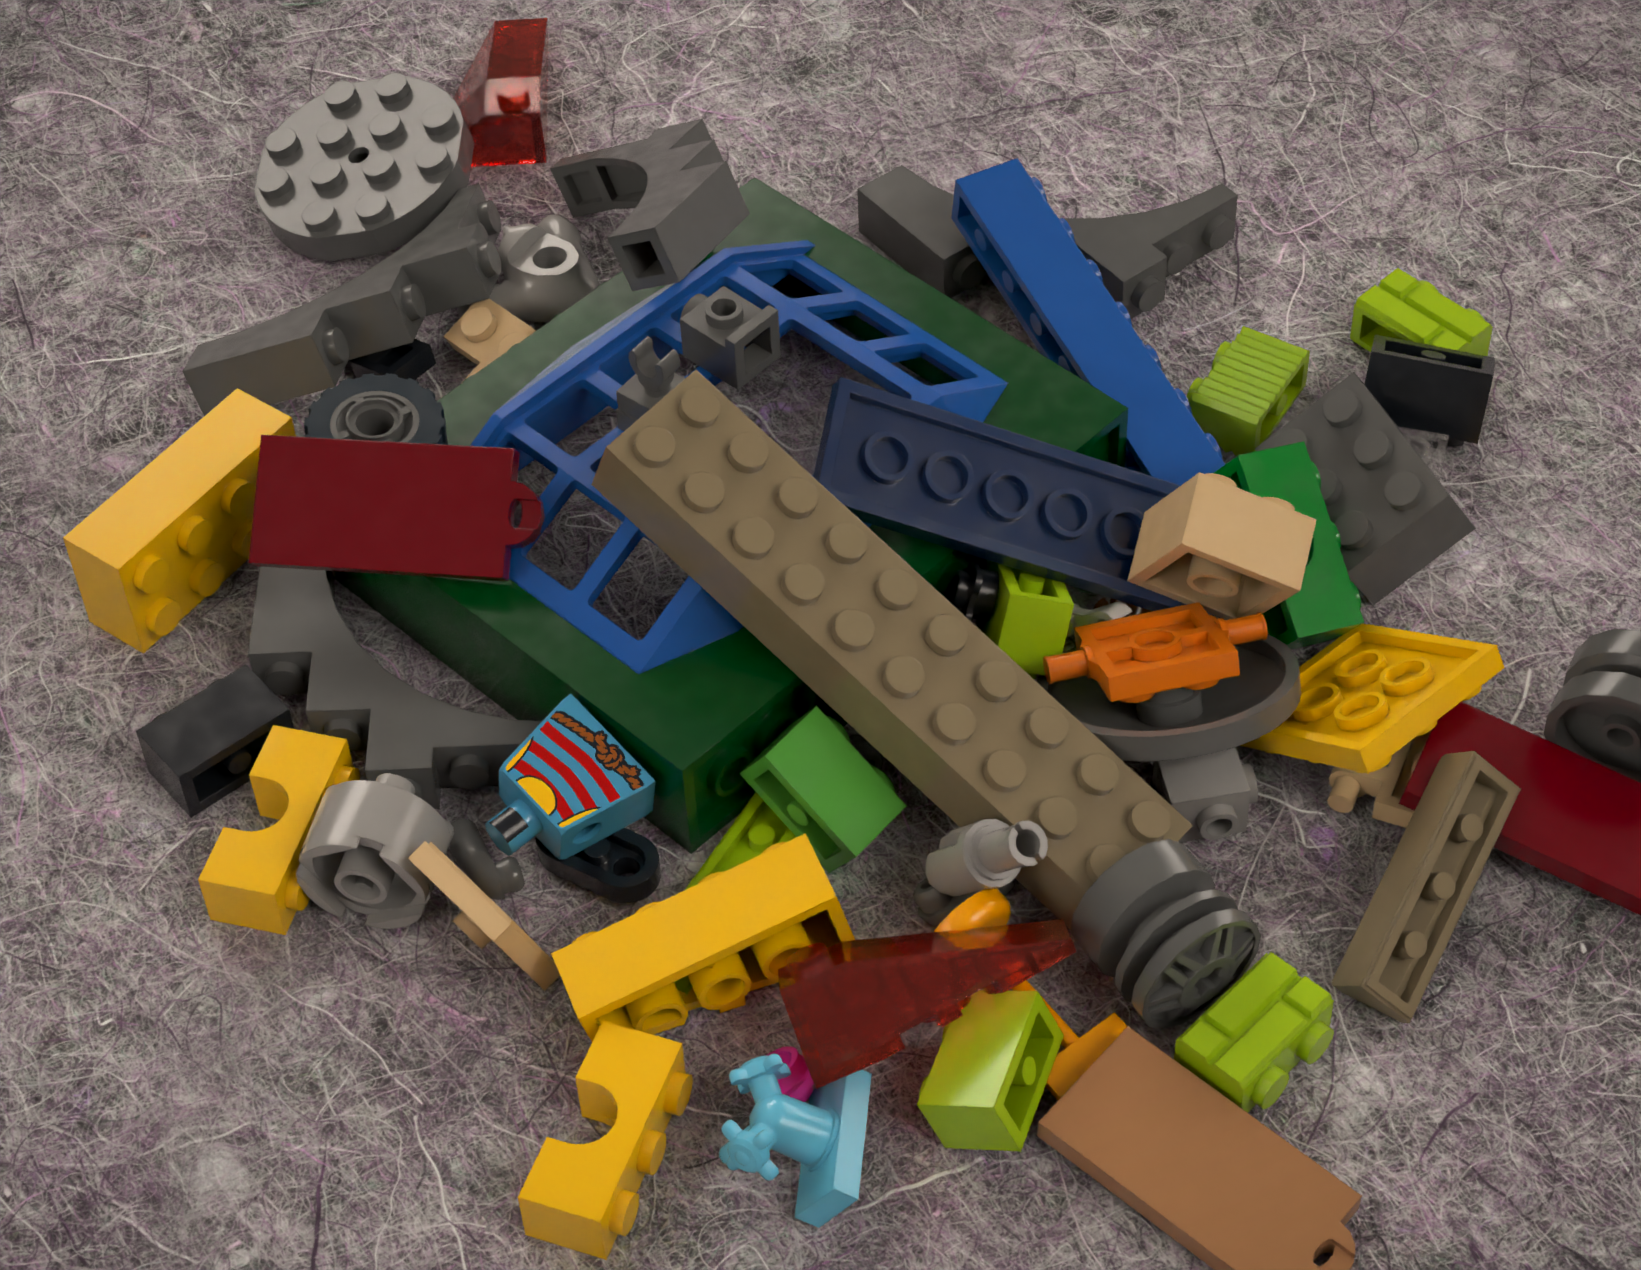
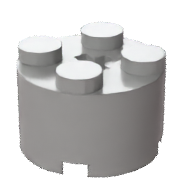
M381 774L376 778V781L353 780L329 786L322 797L300 851L299 867L296 872L297 882L303 892L314 903L340 918L344 917L346 909L368 915L365 926L394 929L411 925L418 921L423 914L435 884L408 857L424 841L428 844L432 842L446 855L454 835V827L430 804L414 795L415 788L409 780L396 774Z

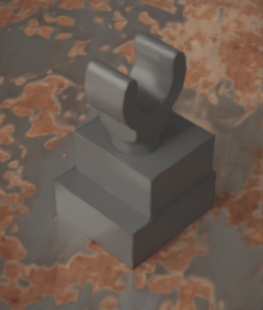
M649 336L629 352V362L636 374L616 391L618 404L616 409L618 428L623 431L685 379V377L675 373L680 368V359L676 350L672 349L660 360L653 350V341Z

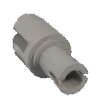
M997 819L979 820L973 824L952 829L940 839V849L930 852L927 856L925 873L929 884L939 893L950 896H961L984 889L1000 888L1011 883L1019 874L1021 867H1031L1038 864L1037 859L1039 861L1043 860L1048 850V840L1044 830L1032 821H1019L1015 825L1009 826Z

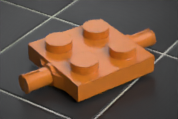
M1196 602L1074 627L1076 651L1044 656L1043 667L1049 684L1086 676L1088 679L1092 678L1098 682L1110 702L1119 700L1125 703H1139L1151 699L1157 692L1181 687L1191 690L1206 689L1216 685L1220 679L1239 676L1238 650L1234 645L1266 640L1268 637L1267 624L1261 612L1224 620V618H1217L1208 614L1203 606Z

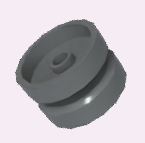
M1612 629L1590 636L1576 649L1567 669L1563 687L1557 692L1547 715L1544 735L1546 740L1640 783L1641 630Z

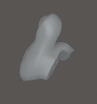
M550 214L544 217L538 225L527 223L503 227V238L498 253L505 281L500 285L495 284L489 299L520 320L550 322L557 314L564 312L599 286L595 271L582 247V239L578 228L567 218L558 214ZM472 304L458 307L457 313L459 317H461Z

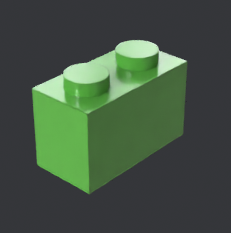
M817 706L790 724L740 773L796 837L806 833L821 865L829 873L856 858L907 806L895 793L893 783L889 777L880 769L871 766L850 743L849 735L844 727L835 719L826 716Z

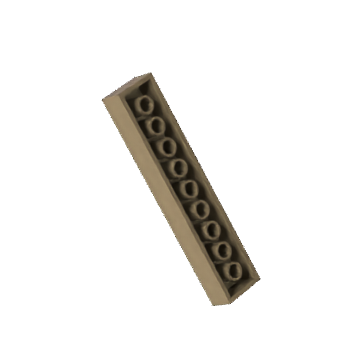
M694 370L606 446L591 485L959 827L973 824L983 819H997L1009 826L1015 825L1019 821H1032L1044 830L1048 840V850L1045 858L1040 861L1037 859L1038 864L1034 866L1021 867L1015 879L1070 930L1073 914L1083 895L1104 871L1126 854L1147 843L1165 839L1178 842L1193 826L699 371Z

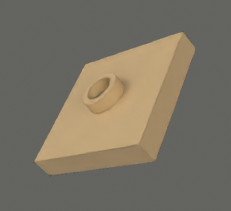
M424 841L408 857L419 870L462 910L452 921L481 949L492 940L544 991L560 976L555 962L432 842L428 844Z

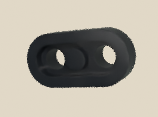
M627 828L613 833L567 859L556 858L535 836L539 860L546 870L610 901L617 903L638 902L651 895L660 883L661 869L657 848L649 839ZM626 873H633L630 876H621Z

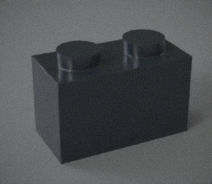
M1375 335L1364 385L1381 404L1402 433L1404 430L1428 434V438L1431 441L1445 446H1462L1464 441L1478 444L1494 376L1495 358Z
M245 664L224 678L214 681L206 689L170 711L158 715L152 722L137 730L136 733L149 773L192 818L250 781L249 774L273 725L294 729L289 708Z

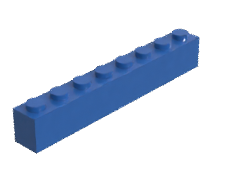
M1018 158L955 180L951 219L1039 353L1128 407L1125 468L1181 486L1199 472L1202 474L1214 473L1224 466L1225 463L1222 460L1221 450L1216 439L1210 433L1203 432L1192 415L1189 401L1183 391L1179 388H1173L1162 371L1156 351L1152 346L1144 345L1132 327L1131 318L1126 307L1121 302L1114 301L1103 285L1102 275L1096 263L1091 259L1086 260L1075 243L1074 235L1068 222L1064 218H1058L1048 204L1041 182L1036 177L1031 178Z

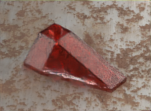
M1063 919L972 928L968 930L839 942L826 948L824 943H815L791 954L786 959L787 965L778 969L779 991L816 1089L901 1051L905 1046L900 1035L918 1024L936 1022L937 1025L943 1027L963 1016L961 1010L970 1003L971 995L979 990L984 989L987 994L1006 992L1076 953L1077 950Z

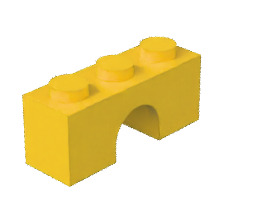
M273 725L252 767L249 778L260 816L278 819L279 821L268 828L258 831H243L223 827L198 878V882L210 920L286 935L296 912L303 911L310 900L299 886L296 872L299 867L300 851L322 797L329 786L346 781L360 780V772L358 768L353 766L347 739Z
M603 1020L575 1079L582 1117L605 1123L612 1128L602 1138L586 1144H571L546 1137L518 1195V1202L525 1235L607 1260L617 1235L627 1236L634 1224L639 1207V1194L637 1191L645 1174L653 1176L659 1169L666 1148V1134L664 1132L672 1115L681 1116L685 1111L692 1091L693 1077L691 1074H687L685 1070L682 1043Z

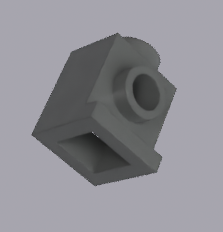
M725 286L709 297L704 294H696L685 304L680 318L683 356L735 389L739 390L781 357L778 310L768 305L761 309Z

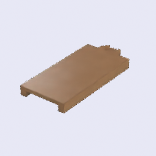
M1129 1026L1038 1122L1037 1136L1214 1270H1351L1353 1267L1356 1245L1351 1232L1345 1225L1359 1209L1362 1195ZM1327 1252L1332 1254L1323 1265L1318 1266L1314 1263L1320 1255Z

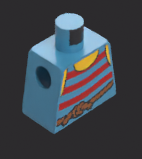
M569 694L503 762L499 769V796L507 807L487 821L485 828L495 845L508 856L512 855L536 836L556 858L567 859L653 811L655 780L572 694Z

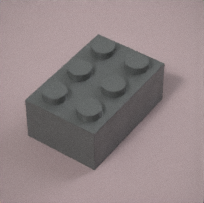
M1355 372L1255 448L1256 451L1297 442H1305L1310 460L1316 465L1320 474V490L1330 520L1336 525L1340 534V550L1349 578L1373 605L1476 529Z

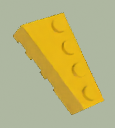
M806 833L788 842L773 844L760 855L724 872L712 873L704 877L693 887L663 901L646 904L638 909L635 914L602 930L585 933L576 938L570 945L551 953L577 1018L591 1042L603 1020L654 1035L684 1025L688 1017V1011L703 1007L708 1010H719L720 1013L746 1005L745 996L748 992L781 982L785 992L812 984L810 972L839 963L843 973H847L867 966L838 898ZM688 976L692 985L687 995L686 992L678 990L675 981Z

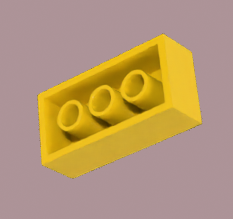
M237 388L63 537L91 623L144 654L162 636L173 631L179 621L202 600L214 594L222 582L249 559L261 435L296 436L292 417Z

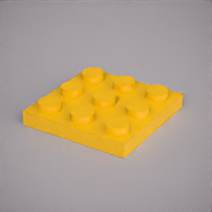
M1363 623L1337 638L1299 667L1301 698L1292 715L1271 732L1240 746L1262 750L1266 753H1276L1308 760L1311 763H1321L1349 769L1357 773L1369 774L1386 766L1391 761L1392 755L1412 739L1431 731L1437 725V720L1460 702L1476 696L1482 690V685L1505 667L1498 647L1494 644Z

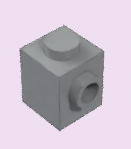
M1236 747L1198 757L1154 761L1152 788L1193 825L1178 842L1204 838L1217 840L1234 833L1246 832L1249 804L1257 802L1258 788L1252 765L1250 763L1241 764Z

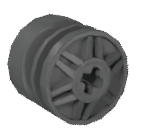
M1171 839L1147 843L1126 854L1104 871L1083 895L1073 914L1070 931L1077 945L1101 973L1106 976L1115 977L1114 984L1120 995L1126 1002H1130L1133 1005L1136 1013L1145 1024L1158 1029L1181 1025L1209 1009L1246 973L1258 952L1261 939L1256 923L1246 912L1238 910L1234 899L1227 892L1215 889L1216 885L1211 874L1183 843Z

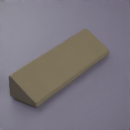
M1475 751L1445 754L1439 760L1332 979V985L1342 993L1401 1023L1411 1022L1521 790Z

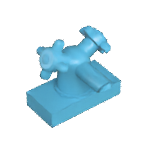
M773 1053L769 1056L753 1058L742 1064L740 1068L731 1070L729 1074L731 1085H737L740 1094L751 1091L755 1105L749 1116L750 1125L742 1130L733 1120H727L723 1124L721 1130L729 1142L720 1148L719 1158L730 1170L741 1169L750 1173L758 1172L768 1181L773 1180L779 1174L778 1168L769 1159L770 1150L800 1162L801 1167L794 1218L820 1228L859 1198L872 1073L847 1063L815 1088L809 1097L808 1103L782 1094L777 1079L788 1077L791 1075L789 1066L782 1062L778 1054Z

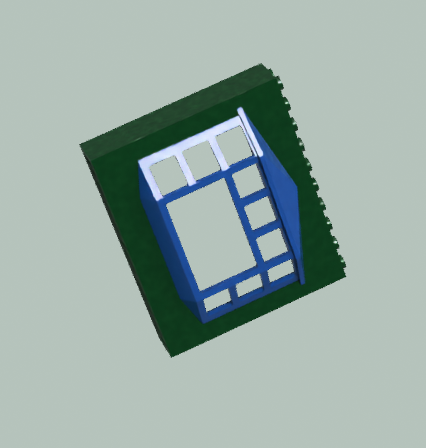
M755 177L739 188L750 214L680 282L632 291L622 270L437 400V402H441L444 409L448 445L514 448L520 453L518 471L536 460L556 474L540 495L545 516L540 531L541 534L529 545L523 548L511 549L509 581L333 571L335 580L517 720L543 721L565 697L572 694L655 780L653 811L644 818L691 854L742 812L756 792L740 773L790 724L816 706L826 716L835 719L843 727L848 723L690 576H688L641 640L635 639L594 609V601L640 540L645 537L654 545L656 544L591 485L606 446L624 431L617 426L577 456H571L556 444L606 407L610 406L614 410L618 408L616 391L636 374L629 362V352L649 336L653 341V350L660 360L672 349L676 350L678 355L680 353L683 355L680 318L685 304L696 294H704L709 297L725 286L761 309L768 305L777 309L780 338L792 329L890 393L1125 468L1128 407ZM776 284L797 298H789L772 288V286ZM825 320H833L864 341L852 339ZM899 362L933 385L928 386L921 383L891 363ZM700 366L695 369L714 386L722 381ZM577 489L623 523L574 589L569 590L530 562L526 555ZM863 522L949 601L955 573L958 569L967 571L972 555ZM980 558V568L989 569L990 561Z

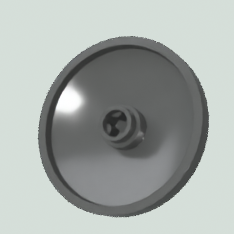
M1268 635L1266 640L1234 645L1238 650L1239 676L1220 679L1216 685L1206 689L1191 690L1181 687L1157 692L1151 699L1139 703H1125L1119 700L1110 702L1098 682L1092 678L1088 679L1086 676L1049 684L1045 675H1039L1036 681L1122 761L1178 760L1213 754L1246 744L1271 732L1286 721L1296 710L1301 698L1300 671L1297 657L1286 644ZM1076 647L1071 648L1065 653L1076 651Z

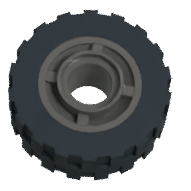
M362 374V377L347 378L339 381V385L333 388L329 387L323 391L317 402L313 401L308 409L309 417H305V437L448 445L444 409L441 402H437L435 394L429 388L421 387L418 381L411 378H399L396 374Z

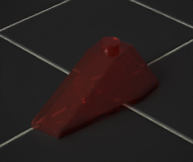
M548 18L495 21L453 97L463 114L474 140L471 167L547 163Z

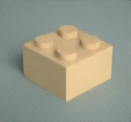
M1199 472L1144 512L1127 581L1184 604L1199 602L1207 613L1224 618L1225 620L1253 615L1257 612L1263 614L1301 590L1316 519L1295 511L1294 506L1283 499L1259 497L1237 488L1236 483L1226 476L1214 473L1202 474Z

